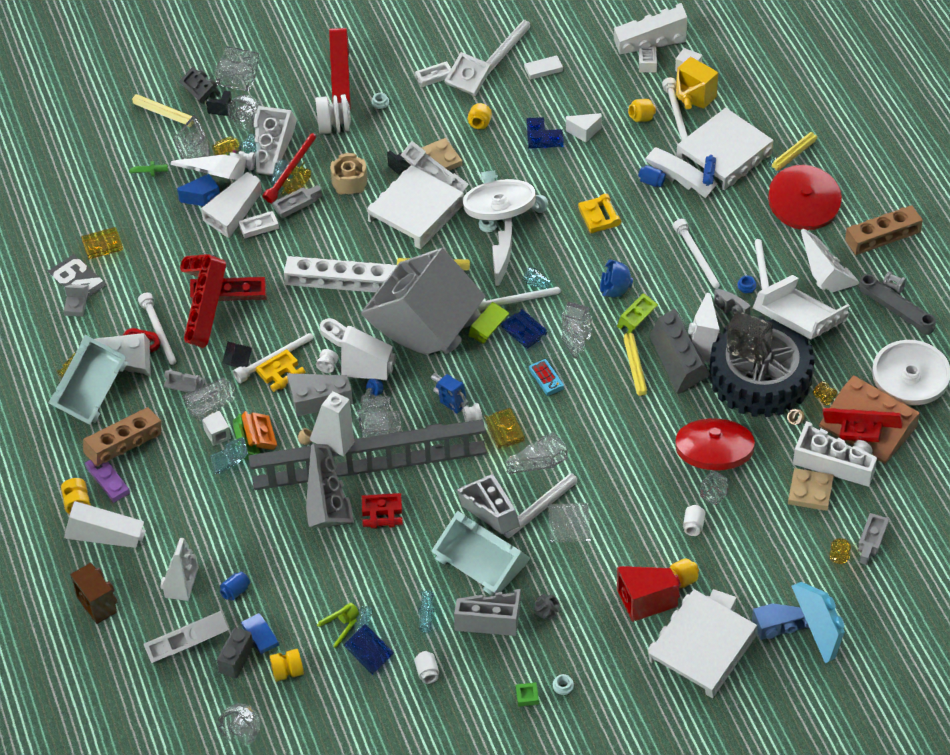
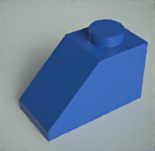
M209 174L177 188L178 198L181 203L205 206L220 194L219 186Z

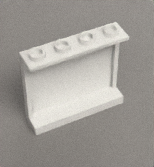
M724 108L677 144L676 157L681 160L689 157L703 168L706 156L713 155V157H716L714 176L723 181L722 189L725 190L729 186L734 185L740 177L745 176L749 170L758 166L763 159L772 154L774 140L729 109Z
M411 165L402 172L396 181L391 183L385 192L380 194L374 203L369 205L367 209L368 221L371 222L374 218H377L414 238L415 247L421 250L463 206L464 193Z
M794 275L759 291L753 309L809 339L820 336L838 324L845 322L849 316L848 309L850 307L847 304L835 310L795 289L799 278Z
M693 589L690 595L687 594L684 597L679 611H674L669 625L662 628L656 643L653 642L648 649L649 661L651 663L654 660L660 662L705 689L707 696L714 698L757 636V625Z

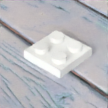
M461 52L446 77L445 83L476 96L492 66L487 62Z

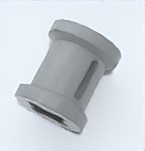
M888 271L884 277L883 284L897 290V293L900 294L906 285L907 278L897 277Z

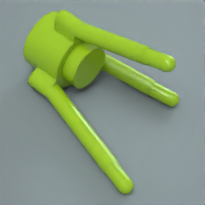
M348 603L339 611L318 622L317 626L321 627L338 617L342 623H349L334 643V648L341 643L350 629L358 623L356 618L359 616V611L354 604Z

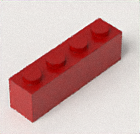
M265 277L223 278L218 301L267 300ZM190 279L191 300H193L197 279Z

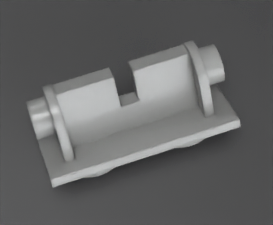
M169 369V371L166 370L164 373V377L167 379L163 387L199 395L206 379L201 378L200 375L182 374L181 372Z

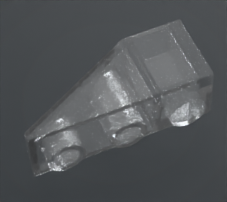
M552 432L549 435L543 436L536 443L528 445L518 454L510 456L506 460V472L513 474L553 468L568 458V447Z

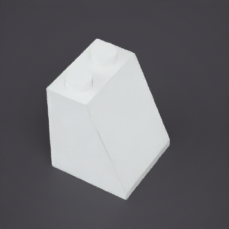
M347 326L341 341V375L353 378L387 380L389 373L393 371V365H395L396 354L392 353L393 346L352 326Z

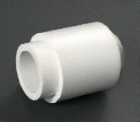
M698 505L686 508L683 522L686 534L697 536L703 530L705 510Z
M427 651L419 653L414 659L419 678L425 684L437 681L439 670L434 654Z

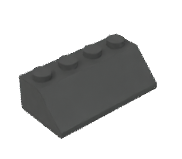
M674 308L659 317L649 337L677 394L711 374L703 357L692 343L691 335L688 334V327L677 310Z

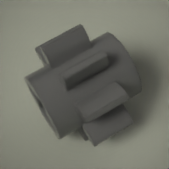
M543 593L534 602V610L540 618L545 619L548 617L551 620L557 616L560 604L555 596H546Z

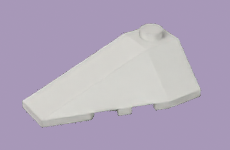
M258 106L254 119L257 174L275 175L293 136L297 118L291 110Z
M230 153V156L217 155L171 161V165L238 180L244 175L247 159H242L241 154Z
M802 229L801 233L812 275L817 280V286L822 290L828 289L831 292L856 286L859 281L846 267L844 269L839 264L840 260L829 252V249L816 235Z
M706 293L693 323L689 325L688 334L691 335L692 343L705 362H709L712 344L716 342L719 326L711 293Z
M184 538L179 539L166 577H163L161 580V589L164 591L165 598L189 601L199 567L196 555L192 554L193 551L189 549V545Z

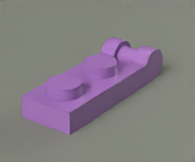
M91 460L85 462L87 470L113 503L130 494L128 486L109 462L101 464L102 468L98 470Z

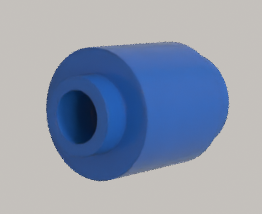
M646 165L641 167L638 177L640 182L653 187H662L666 174L660 169Z
M241 571L234 573L220 585V594L226 600L233 601L248 589L250 584L249 578Z

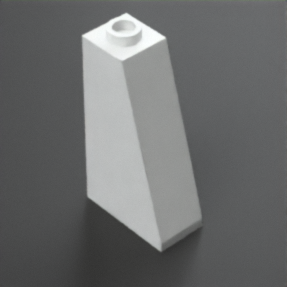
M246 172L201 208L203 221L227 238L231 237L239 226L238 221L244 219L262 193L260 179Z
M332 391L321 405L310 441L316 444L329 445L331 451L341 456L347 453L354 444L350 399Z
M74 501L64 538L136 548L138 540L143 541L146 530L142 529L144 521Z

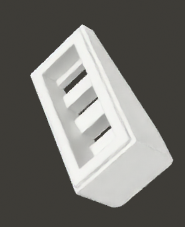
M650 46L646 50L640 47L639 72H656V46Z

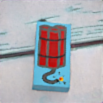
M546 359L529 366V371L547 396L564 389V384Z

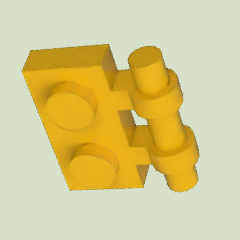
M288 349L256 367V372L266 383L274 380L275 383L270 385L273 392L278 389L282 390L288 384L287 376L281 377L284 373H306L303 367L295 369L298 366V360Z

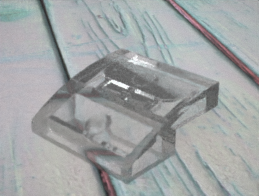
M588 503L548 504L550 542L590 541Z

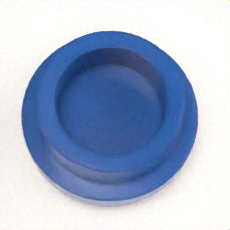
M743 276L738 281V289L743 293H751L756 289V281L751 276Z
M369 379L366 385L367 392L372 397H378L379 394H382L383 384L381 380Z

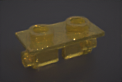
M305 162L300 167L296 166L291 173L292 179L287 178L282 185L285 189L281 195L285 191L289 195L303 188L302 185L306 184L311 177V170L303 168Z

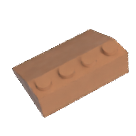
M854 375L845 384L830 407L901 414L902 428L883 427L880 442H867L873 450L871 455L877 457V460L884 464L888 462L917 428L920 412ZM823 418L819 426L840 438L842 424L825 423ZM844 440V441H846L847 443H849V444H851V445H853V446H854V443L856 442V441H851V440Z

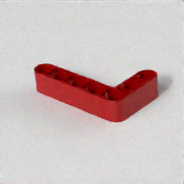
M330 28L332 104L334 95L337 96V103H341V95L345 94L351 110L347 28Z
M209 254L186 256L180 264L182 272L198 277L184 341L201 348L206 347L210 339L226 269L225 260Z

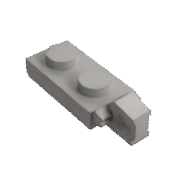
M319 185L310 189L303 187L272 203L273 208L281 218H284L323 196L322 189Z
M872 513L869 514L858 544V551L862 552L859 563L867 565L870 556H876L889 524V518Z

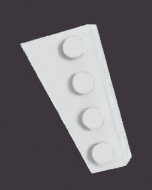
M682 3L677 4L674 9L668 10L666 8L661 10V13L655 16L647 15L639 22L634 20L615 27L614 41L619 54L639 51L640 47L646 50L650 46L662 47L686 42L687 15Z
M806 421L795 447L793 464L821 473L834 474V477L869 487L875 472L877 457L856 446L851 447L839 437L838 439L831 437L827 431L823 429L818 430L812 427V423Z

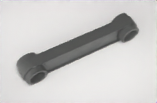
M865 274L861 277L859 290L862 294L868 295L917 328L922 334L929 335L934 331L936 320L933 315L926 313L876 280L873 275Z

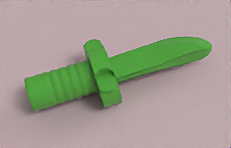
M150 161V166H135L129 170V173L150 172L151 176L154 177L155 172L168 171V164L155 165L154 161Z

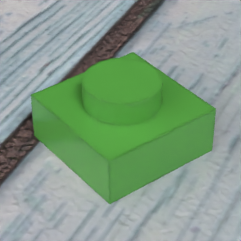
M536 682L516 684L518 707L539 705Z

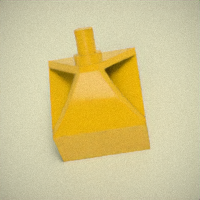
M691 56L677 68L676 96L684 103L685 109H691L692 105L704 109L717 97V71Z

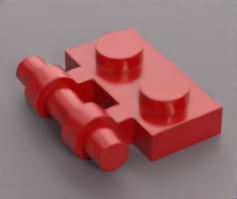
M401 493L362 495V516H370V519H362L363 527H371L373 529L377 528V526H389L390 528L395 527V525H403L402 517H394V514H402ZM376 515H388V518H377Z

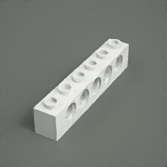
M288 256L284 270L285 285L376 293L397 265Z

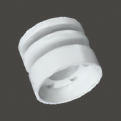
M334 95L333 104H329L327 96L315 97L319 134L331 133L332 125H335L337 132H340V124H344L345 132L349 131L351 116L346 95H341V103H337V96Z

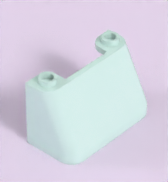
M85 335L61 382L57 386L56 392H54L48 403L89 425L91 422L96 423L100 412H98L100 405L118 372H123L128 363L125 361L126 356Z
M459 511L456 512L431 551L437 555L435 559L445 565L448 562L484 585L482 590L491 596L494 593L501 592L530 560V557L467 518V516Z

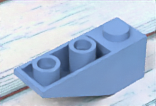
M772 603L753 609L752 622L757 625L760 640L772 639L777 635L809 628L801 607Z

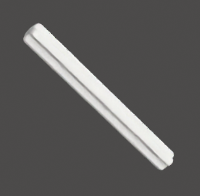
M523 20L486 61L492 66L490 72L530 28L529 21Z
M573 473L567 475L517 516L520 527L503 535L507 538L512 537L577 483V477Z

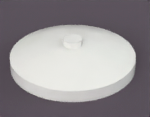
M512 179L496 180L471 189L464 196L463 205L465 212L473 218L501 220L517 216L529 210L535 204L536 194L534 187L527 182Z
M901 340L893 342L879 351L874 359L872 376L876 387L882 392L906 405H923L935 401L947 390L950 382V365L943 353L934 346L917 340Z

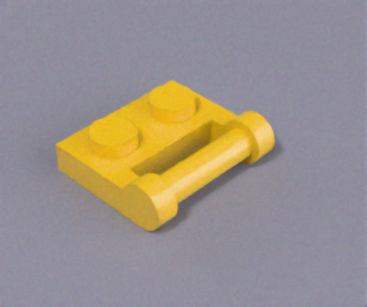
M606 193L602 194L599 198L578 203V208L590 233L617 227L622 222L610 203V196ZM604 205L610 219H605L599 206Z

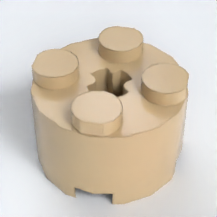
M345 153L339 155V158L334 162H331V180L338 194L362 193L365 190L368 178L364 159L358 158L357 154Z

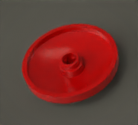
M795 165L783 169L772 180L768 192L769 206L774 215L784 224L800 230H815L831 223L837 216L842 201L840 188L834 178L822 169L809 165Z
M718 418L696 420L685 425L678 431L675 440L676 452L683 461L694 467L706 470H727L743 465L752 457L755 445L754 437L746 427L730 420Z

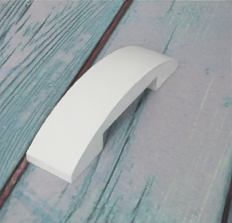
M413 141L410 142L401 154L410 165L462 192L469 185L458 175L452 174L427 155L426 151Z

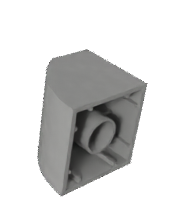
M442 247L399 262L362 310L361 314L381 333L404 347L425 355L440 350L447 354L460 344L462 339L458 333L461 329L472 325L481 313L477 308L486 296Z

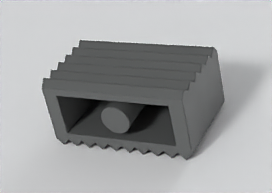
M234 627L216 660L218 672L238 678L240 671H242L241 668H243L245 661L249 658L248 655H250L252 648H254L251 632Z

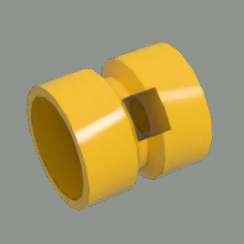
M71 478L62 483L61 492L65 511L68 514L71 513L74 501L90 505L86 482L83 479Z
M298 649L286 651L285 655L281 653L269 655L275 682L287 679L288 675L292 677L304 675Z

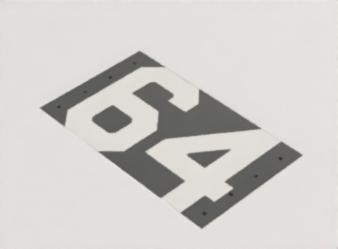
M74 254L47 271L64 287L70 284L89 285L87 297L107 285Z

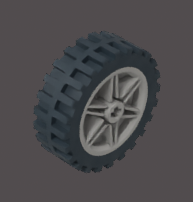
M759 316L757 320H753L752 317H747L745 322L737 320L734 322L733 327L726 326L723 334L719 333L716 342L712 344L709 369L711 374L709 380L712 383V390L714 393L718 392V399L721 402L727 401V407L730 409L738 408V413L744 414L749 412L752 413V417H757V414L771 417V413L782 415L785 409L789 411L795 409V403L801 404L804 401V395L808 396L810 392L815 361L813 347L808 345L809 339L807 337H801L800 333L774 319L765 320V316Z

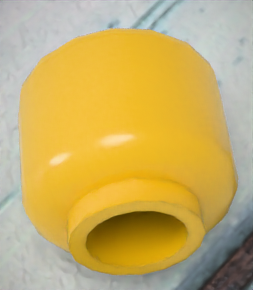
M636 99L629 106L628 113L635 122H648L655 115L656 107L650 99Z
M477 103L469 111L468 123L475 129H484L490 123L492 111L486 104Z
M687 558L681 559L669 567L674 575H678L681 586L679 588H685L698 580V565Z

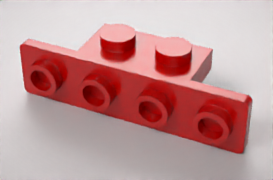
M823 408L825 423L842 424L840 430V438L842 440L880 442L883 427L902 428L903 426L900 413Z

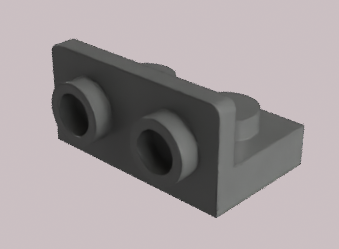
M192 67L179 80L201 103L213 91L217 94L220 93L216 89L218 85L211 78L207 80L206 77L208 75L201 69L198 71Z

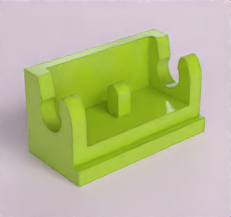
M643 293L620 316L617 327L621 330L626 326L628 328L627 333H632L654 311L658 304Z
M492 302L471 325L468 336L484 344L496 328L509 316V312Z

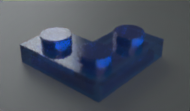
M544 117L526 118L528 149L564 147L563 129L545 130Z

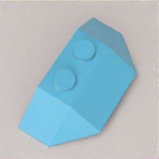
M803 582L792 585L791 587L824 662L827 663L835 659L845 631L843 629L844 622L836 613V605L833 598L829 597L828 593Z

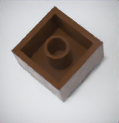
M89 563L70 574L77 599L96 624L117 613L116 604L118 601L113 594L115 592L114 587L110 581L106 582L104 580V574L99 567L95 568L92 563Z

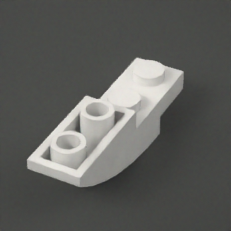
M219 611L146 642L144 647L151 663L229 629L222 612Z

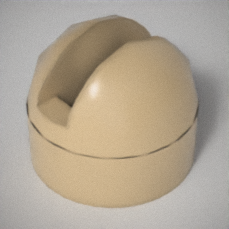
M792 409L787 415L788 421L793 425L802 423L805 417L804 413L799 409Z
M303 428L298 435V441L301 444L309 445L312 442L310 441L312 431Z

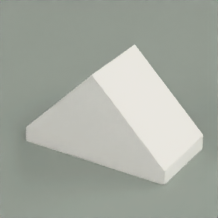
M599 113L566 116V131L587 142L601 129L602 115Z

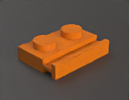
M244 411L241 417L249 446L256 445L258 448L274 450L277 442L269 415L248 414L247 411Z

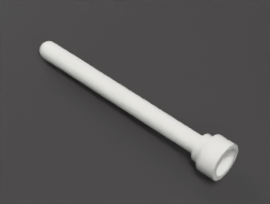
M666 78L663 80L662 86L664 91L669 94L682 141L688 136L675 93L676 80L674 78Z
M678 219L673 223V229L677 234L683 236L713 288H718L720 286L718 280L688 232V223L685 219Z
M756 239L755 249L763 290L769 287L762 241Z
M559 287L487 301L483 300L477 309L480 313H483L492 302L501 306L557 295L561 290Z
M143 293L138 297V302L142 308L146 309L169 363L174 365L176 364V358L153 308V296L151 293Z
M308 333L248 367L240 366L234 369L233 375L238 383L246 381L250 374L256 371L257 366L286 349L291 352L313 340V335Z

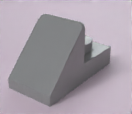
M70 284L65 286L67 298L64 315L83 317L89 285Z

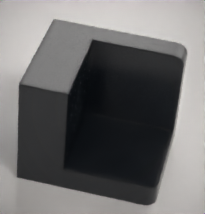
M224 91L221 100L207 99L208 114L228 116L233 104L231 91Z
M390 150L387 152L388 167L398 175H401L411 165L401 156L402 153L396 155Z
M227 341L222 363L237 368L240 366L248 367L252 347Z

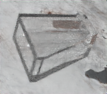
M221 378L183 395L182 398L188 413L200 421L234 400L233 392H235V387L231 381L229 382L225 378Z

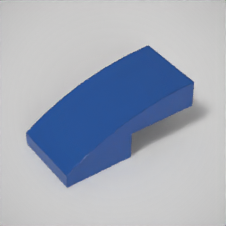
M259 613L241 622L243 629L251 632L253 644L260 654L279 646L275 635Z

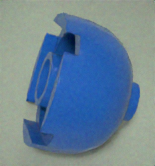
M608 260L605 267H608L607 272H603L601 276L600 292H604L602 296L620 297L627 292L628 288L632 287L633 278L629 268L624 263Z

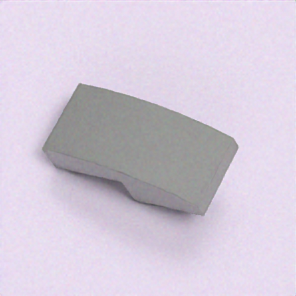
M721 289L715 290L714 304L717 308L725 313L732 310L734 315L739 316L743 321L750 317L751 306L747 302L730 292Z

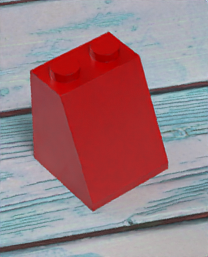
M617 567V592L632 622L678 607L681 582L678 575H674L671 568Z

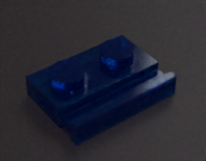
M523 309L518 314L515 313L502 322V328L526 349L541 340L542 336L547 335V329Z
M366 624L343 645L372 675L394 654Z

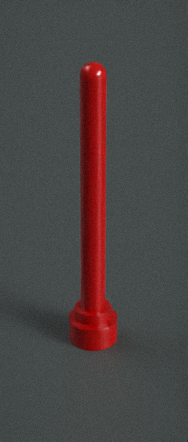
M311 133L274 186L266 189L262 195L265 201L272 204L278 199V191L316 139V134Z

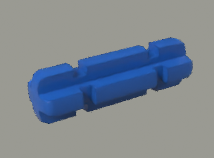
M713 155L706 156L702 182L706 186L712 185L714 181L716 157H713Z

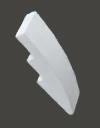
M655 147L644 159L654 168L662 170L666 174V178L671 182L677 180L688 190L692 187L704 198L717 185L713 181L712 185L706 186L702 182L703 172Z
M512 217L504 219L505 231H498L499 245L492 246L496 286L500 285L510 260Z

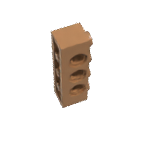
M912 205L903 207L894 212L886 213L877 218L848 227L846 229L845 241L854 254L858 255L920 233L923 220Z
M147 407L84 438L83 453L96 466H99L152 438H156L161 434V420Z

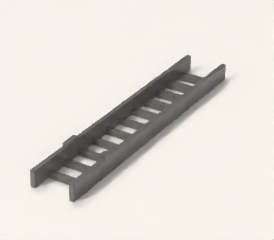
M481 419L449 425H442L440 423L427 425V428L354 439V444L345 454L347 462L335 463L337 466L335 472L337 477L485 455L487 453L484 440L469 443V436L486 433L484 421ZM463 437L464 444L450 446L449 439ZM444 440V447L443 444L430 446L432 441ZM424 443L425 450L411 452L410 445ZM311 446L248 455L250 469L267 468V474L252 476L254 490L308 482ZM405 446V453L391 455V448ZM385 449L386 456L372 458L371 451ZM331 451L333 457H335V456H341V455H339V454H337V453ZM366 452V459L352 460V454ZM306 461V468L295 470L294 463ZM286 464L287 471L275 473L274 466Z

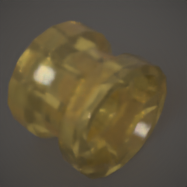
M822 381L814 388L812 394L815 398H819L823 405H828L836 397L837 390L830 388L827 381Z
M835 539L831 543L830 559L834 563L844 564L849 560L851 544L846 539Z

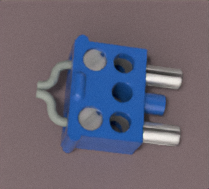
M435 373L431 376V379L437 382L433 391L439 395L440 403L453 410L456 414L463 409V406L469 405V401L466 400L463 382H459L448 374L443 378Z

